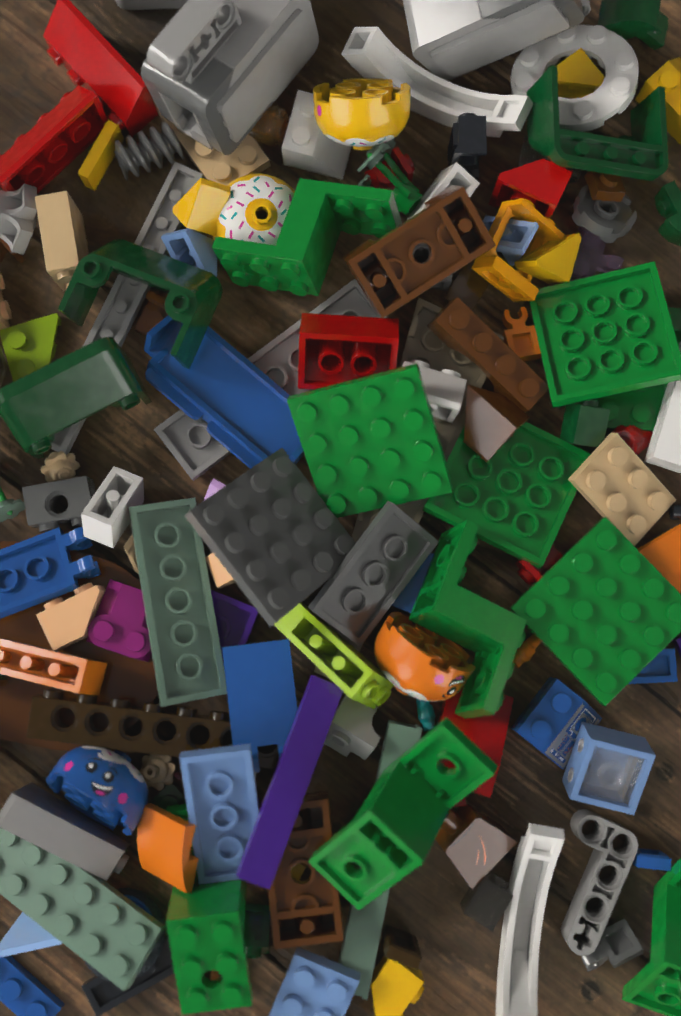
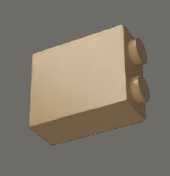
M62 191L35 196L46 271L63 291H66L79 261L88 255L89 252L83 216L69 193Z

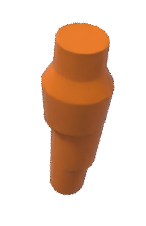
M534 634L528 637L516 650L513 659L516 668H519L524 662L530 661L536 652L535 649L540 645L541 641Z

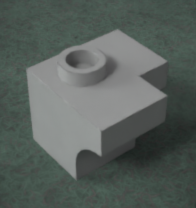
M23 184L21 188L15 191L0 190V238L9 245L11 252L24 255L33 235L37 220L35 203L37 187Z
M346 694L335 712L324 744L345 757L350 752H353L366 760L376 748L381 738L375 733L372 726V718L377 707L372 709L351 699Z

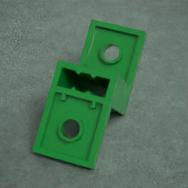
M300 178L276 245L215 237L212 249L231 281L236 285L247 287L248 285L259 286L268 291H277V289L290 291L298 296H306L307 294L319 296L341 231L351 235L360 233L381 238L400 226L402 221L392 190Z
M469 519L441 534L408 619L476 653L472 662L475 670L465 683L455 710V714L465 719L494 715L501 707L504 700L502 691L506 680L510 678L514 671L515 663L513 659L516 650L524 641L525 632L523 630L527 621L458 585L463 580L467 571V567L464 566L467 556L473 552L478 541L475 535L479 525Z
M446 717L383 770L354 820L317 849L308 862L358 910L362 909L424 863L449 809L492 777L498 766ZM440 759L451 760L456 768L444 766ZM350 861L358 863L362 868H355Z
M187 803L167 806L166 811L189 822ZM192 842L190 854L195 856ZM196 870L192 893H185L173 886L166 923L182 1015L252 1006L253 995L244 942L247 882L245 880L199 884ZM209 970H215L222 976L219 979L211 980L206 978L204 973Z
M681 858L671 867V871H668L654 885L651 959L640 972L623 986L622 1000L666 1016H681Z

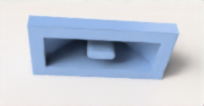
M22 912L0 942V957L62 944V942Z

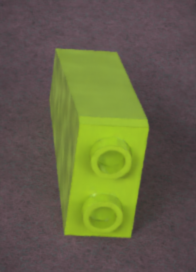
M300 602L277 623L273 624L351 699L375 709L376 706H381L390 697L391 689L394 685L374 664L303 602Z

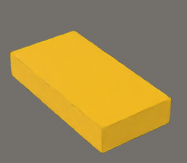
M110 120L106 121L78 171V175L84 185L94 191L115 156V141L119 140L122 143L124 140L118 124Z

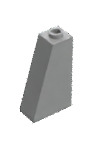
M32 782L12 792L0 811V828L105 881L114 872L119 875L130 856L125 854L131 845L129 842Z

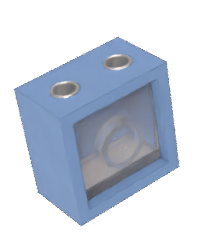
M581 722L562 782L571 800L634 815L656 755L645 737Z

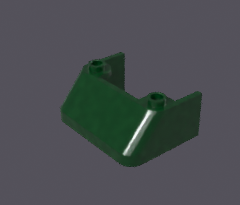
M551 65L526 92V96H529L533 102V106L527 116L529 144L536 152L555 164L567 168L648 181L657 179L668 169L665 87L659 86L630 111L631 136L624 135L619 138L560 128L557 66Z
M115 239L83 257L75 269L58 310L76 325L82 327L100 286L108 281L111 272L168 293L165 300L167 314L174 321L183 324L170 354L183 367L190 369L223 293V288L218 278L211 272L123 239Z
M104 337L0 388V416L24 452L37 459L45 457L43 453L52 448L51 443L55 440L54 434L111 405L115 408L122 407L123 410H128L141 402L140 398L146 405L152 401L130 358L113 337Z

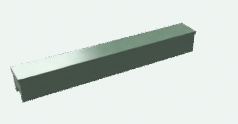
M388 719L375 784L383 770L420 740L421 725H412ZM390 888L360 910L351 903L349 906L344 930V941H342L338 963L361 972L360 981L354 995L360 996L365 1000L368 999Z

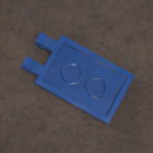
M58 527L0 550V619L74 591L79 587L77 579L93 578L101 574L97 561L94 562L92 555L72 562L69 551L84 550L93 546L91 539L84 537L83 527L76 528L66 534Z
M289 639L222 647L233 746L251 744L254 773L260 772L257 747L277 744L280 759L298 711Z

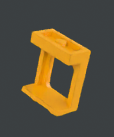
M524 198L504 201L489 229V234L496 246L477 257L471 269L513 302L535 301L539 289L531 283L533 276L519 269L515 270L497 255L496 248L511 217L515 220L537 222L539 225L524 256L548 241L562 240L565 234L555 226V222L552 219L543 216L536 210L535 205L531 201Z

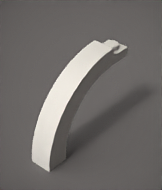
M354 27L341 53L348 63L364 78L391 79L393 86L401 88L403 83L409 84L411 87L410 110L451 128L453 123H457L459 115L474 113L477 116H486V136L500 138L503 131H521L533 106V102L526 95H499L478 92L458 86L432 74L397 49L379 27Z
M529 823L526 835L520 838L510 877L501 932L496 990V1016H538L537 982L541 930L551 878L565 840L564 829Z

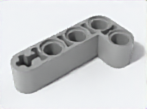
M582 809L573 814L570 827L576 837L586 845L594 848L563 920L561 934L574 953L586 956L593 953L599 944L636 856L638 840L632 832L621 824L591 810ZM594 820L595 828L593 832L587 835L582 834L581 829L584 822ZM619 834H624L625 843L622 847L614 849L612 845L613 839ZM604 866H612L610 877L603 880L600 879V870ZM592 897H598L599 905L594 910H586L587 901ZM584 931L585 935L583 937L577 936L576 939L574 938L575 933L582 934Z

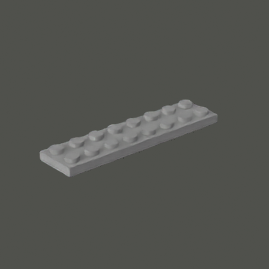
M356 279L352 280L310 312L313 314L382 318L375 312ZM301 319L248 358L251 363L290 396L313 390L298 389ZM180 409L154 428V431L189 477L195 481L231 452L207 432V422L202 418L199 420L191 419Z

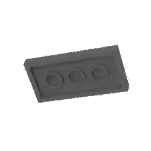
M387 501L338 566L336 573L329 578L308 608L361 647L439 541L394 503Z

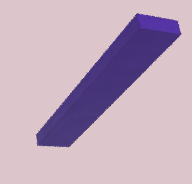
M311 675L235 876L237 878L270 890L343 693L336 684Z

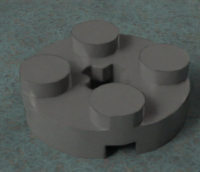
M585 185L574 200L572 220L578 226L585 227L590 232L598 235L604 242L613 243L617 238L623 237L629 232L637 219V213L635 210L632 214V210L629 207L632 201L626 194L621 202L593 200L588 185Z

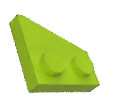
M58 313L0 330V337L13 382L50 364L55 357L57 347L55 339L58 326H61V317Z

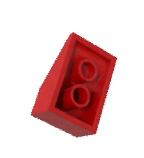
M462 688L456 695L444 700L437 725L447 717L498 766L492 777L472 791L473 793L490 798L501 763L514 698L504 695L503 703L494 715L465 719L455 714ZM440 759L444 766L456 768L451 760Z

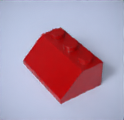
M302 313L299 331L298 389L315 390L396 369L399 319Z

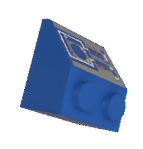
M549 677L511 726V729L563 770L568 763L581 722L598 725L602 717L565 684L556 678Z

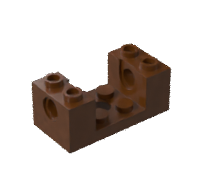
M450 186L425 202L426 209L375 242L369 239L342 256L375 312L382 318L496 246L463 186ZM419 243L427 244L430 249V255L424 262H416L412 255L414 247Z
M328 790L305 793L270 890L268 889L274 949L344 941L340 892L308 862L312 854L332 838ZM264 798L262 799V802H261V804H260V806H259V810L261 809V806H262V804H263ZM298 863L307 864L311 869V876L304 881L296 880L291 872L294 865Z

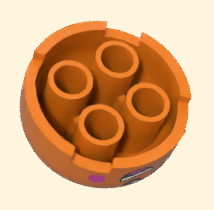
M391 612L379 630L374 643L375 659L383 675L394 685L393 687L397 691L420 700L437 702L456 695L475 670L474 665L467 663L470 655L460 645L408 620L409 614Z

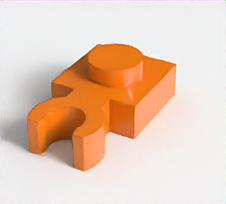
M520 307L519 319H513L510 316L509 309H505L502 322L508 330H504L502 335L505 337L504 343L524 362L540 359L541 353L535 325L526 326L525 324L528 318L527 309Z

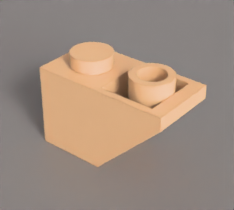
M92 582L76 588L74 590L75 596L65 601L62 597H59L43 605L45 610L36 614L53 651L62 650L88 637V626L92 619L95 618L106 590L104 586H93Z

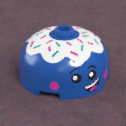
M87 745L76 747L60 758L46 778L47 785L55 793H59L60 790L66 793L64 797L71 802L70 806L112 831L117 825L123 827L122 832L125 835L133 833L140 821L144 806L149 801L148 787L144 777L130 763L132 761L131 758L117 749L113 752L103 747Z

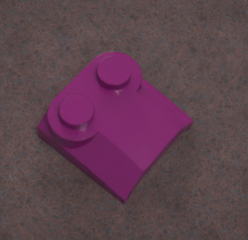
M110 579L95 618L92 619L88 626V638L86 641L130 658L151 662L152 652L141 589Z

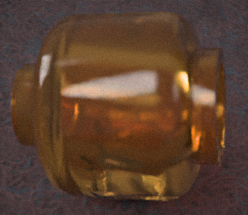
M272 103V106L262 114L258 123L248 135L253 137L259 144L268 147L278 146L284 141L290 118L284 107Z

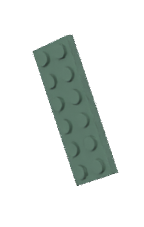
M195 497L128 508L161 707L227 694L225 671L203 541L184 516L197 506Z
M0 828V894L123 991L129 989L166 926L102 878Z

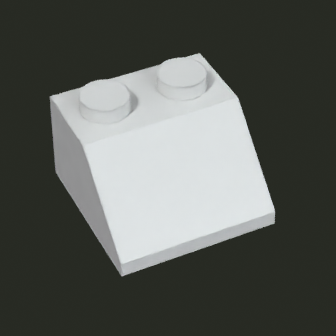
M298 90L282 145L283 164L343 180L352 146L336 143L322 133L314 116L313 93Z
M413 359L411 363L404 361L402 367L418 363L433 417L452 423L460 411L467 380L460 378L461 374L453 370L442 369V372L430 369L428 363Z

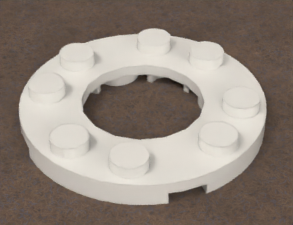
M577 25L524 48L513 65L511 73L512 95H526V92L545 73L547 67L555 65L561 57L566 56L568 58L578 49L582 48L590 59L591 57L595 58L599 66L605 69V78L602 85L587 96L574 99L558 97L560 128L586 132L603 126L604 121L616 113L620 115L629 106L637 90L638 60L634 50L625 39L601 25Z

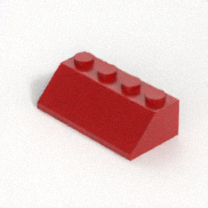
M57 0L43 34L49 47L46 50L47 54L58 67L63 64L67 68L66 74L76 87L79 85L93 91L98 96L102 107L108 112V120L118 124L120 130L123 129L128 135L133 137L159 115L155 102L142 77L70 0Z
M79 85L72 92L64 94L58 105L50 112L44 113L33 128L27 133L20 135L15 140L14 145L3 155H0V187L4 191H15L21 188L23 184L37 187V193H39L97 139L106 121H108L98 96L93 91Z

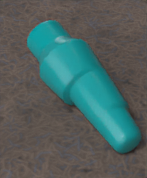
M416 698L418 720L422 724L423 732L431 731L435 727L436 718L433 706L430 705L429 701Z

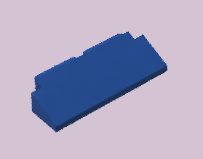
M168 315L147 332L144 351L152 359L148 361L145 373L146 380L191 419L199 420L202 418L207 422V432L248 468L251 469L280 448L285 450L289 459L295 465L304 456V451L287 403L290 395L209 326L190 369L183 367L170 354L183 325L182 323L174 321Z

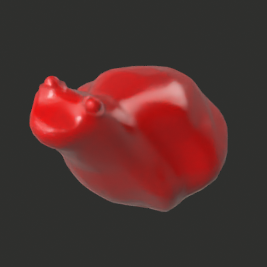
M619 425L611 433H618L634 453L639 455L644 449L649 447L653 431L643 430L634 425Z

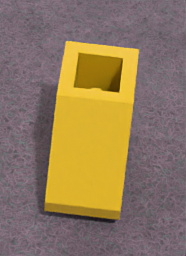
M384 954L374 968L371 980L375 1016H405L403 1012L410 1002L415 1004L424 991L422 971L419 969L417 971L390 960Z

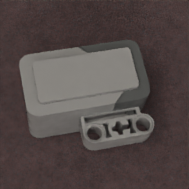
M188 0L152 42L141 67L142 79L161 115L171 121L178 130L211 150L214 148L224 155L231 154L315 53L319 43V33L310 0Z
M403 0L414 58L434 75L444 80L457 78L541 42L543 39H548L579 25L591 11L589 0Z

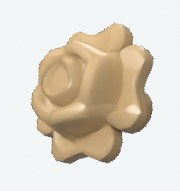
M63 451L52 452L44 460L45 465L40 470L45 475L47 482L73 478L76 475L75 470L80 467V464L75 460L73 453L66 455Z
M150 754L142 757V767L139 772L145 778L147 787H154L158 791H162L165 785L173 784V774L177 769V765L171 762L172 756Z

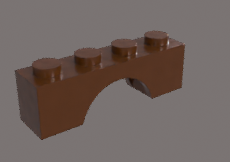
M456 297L448 302L427 325L449 348L460 352L474 362L490 379L495 393L506 396L523 412L529 411L549 389L548 385L460 298Z

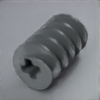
M166 122L161 123V134L154 126L150 127V138L143 131H139L137 143L130 135L126 136L127 147H124L119 140L115 141L114 153L126 182L128 181L129 170L136 178L140 177V166L148 173L151 172V162H154L159 168H163V157L173 164L174 153L176 152L184 160L177 137L173 129Z

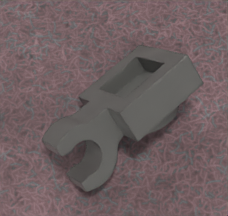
M623 919L605 928L599 941L600 944H598L595 951L590 955L581 956V960L588 972L598 968L608 959L615 969L644 952L626 919Z

